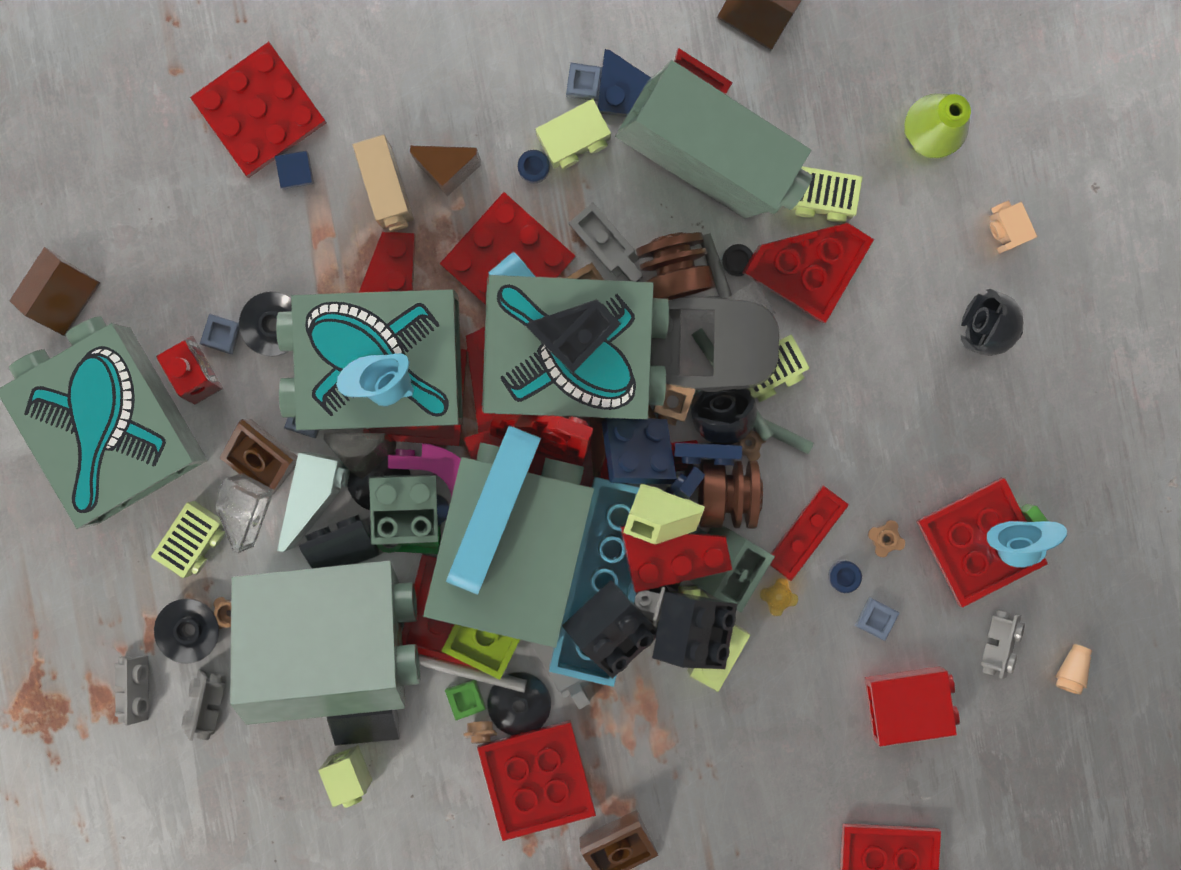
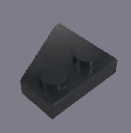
M596 299L528 322L525 327L571 373H574L621 323Z

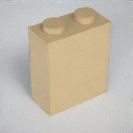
M380 135L352 144L375 220L383 229L389 228L390 232L407 228V222L413 221L414 217L389 141L385 135Z

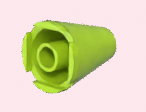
M935 93L918 99L909 109L904 123V133L912 144L913 149L928 158H943L956 152L963 145L968 135L971 116L970 104L966 98L958 94Z

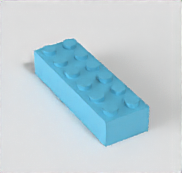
M594 476L592 484L594 491L562 625L610 580L634 603L636 593L632 585L620 526L626 525L640 487L624 483H610L609 480ZM561 625L556 648L553 647L549 672L614 687L616 676L612 679L577 646Z

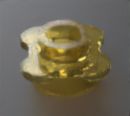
M784 578L776 579L775 584L760 591V598L767 602L770 607V613L773 616H781L784 609L789 606H796L798 603V596L790 591L788 581ZM778 594L782 595L781 600L776 599Z

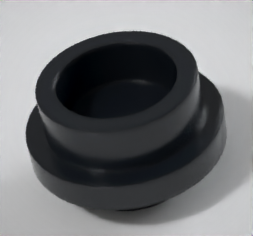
M735 244L727 248L722 257V265L725 271L732 276H744L742 272L751 259L753 252L742 244Z

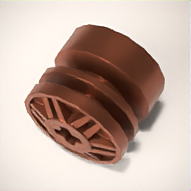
M678 232L661 236L636 249L638 258L653 257V260L640 264L641 271L656 270L657 276L645 281L654 282L653 298H665L669 301L704 292L715 287L711 267L706 265L695 266L694 260L707 254L706 248L691 250L692 246L704 241L702 232Z
M701 460L700 471L705 476L698 485V504L705 508L699 526L722 528L725 514L731 513L734 528H740L742 515L745 514L746 528L756 529L763 505V481L760 476L758 461H748L746 474L743 475L742 461L735 460L732 475H726L725 465H714L715 460Z

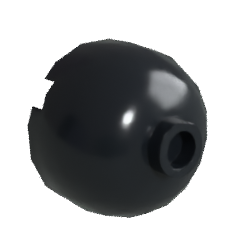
M986 289L988 293L985 295L977 294L966 308L961 326H967L965 331L966 337L961 335V341L966 349L982 355L992 356L1005 353L1016 344L1023 334L1024 322L1022 310L1013 298L998 291Z
M748 388L721 390L719 392L700 390L693 397L690 404L696 431L706 441L713 444L728 445L741 441L751 433L757 418L755 398L751 396Z

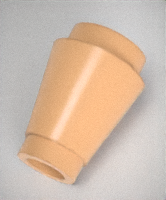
M1073 644L1072 649L1055 676L1058 679L1056 682L1058 688L1081 695L1083 688H1087L1091 649Z

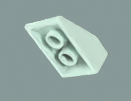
M312 452L298 453L277 551L285 552L295 548L340 493L342 486H347L350 476V468L346 467L347 460Z

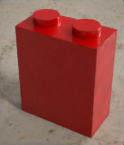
M937 666L865 677L873 739L880 747L957 735L956 725L960 724V717L957 707L952 704L951 693H955V683L952 674H948L946 669Z

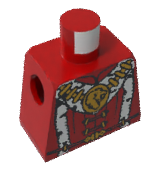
M193 336L156 356L178 396L194 405L223 389Z

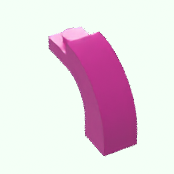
M422 444V456H415V450L396 449L395 455H388V468L432 472L447 484L452 498L461 459L454 453L439 446Z

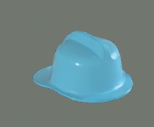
M402 353L371 355L354 360L343 368L336 383L338 391L344 396L367 397L380 406L392 405L403 397L412 396L414 392L408 373L409 360Z
M1009 521L992 527L987 533V542L991 547L998 550V554L1004 563L1014 567H1027L1041 562L1045 558L1047 550L1061 544L1067 537V529L1063 524L1052 521Z

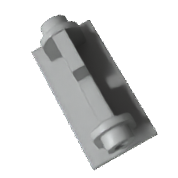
M662 587L660 594L644 590L638 592L635 596L636 607L650 621H653L656 628L660 619L665 587Z
M997 610L996 616L992 615L988 637L1000 640L999 645L995 646L986 643L980 665L983 666V673L995 676L996 670L1001 671L999 678L1004 679L1007 677V673L1013 674L1017 655L1012 653L1015 641L1021 642L1025 624L1020 623L1022 615H1014V619L1011 620L1009 619V612Z
M131 656L118 657V663H115V686L125 687V692H115V716L118 717L119 723L131 725L148 720V656L132 659Z
M198 669L197 678H192L189 686V698H192L189 710L184 711L181 724L190 741H193L195 733H197V738L202 740H209L210 735L214 734L219 711L207 709L208 704H221L225 687L223 675L211 673L209 679L202 670Z

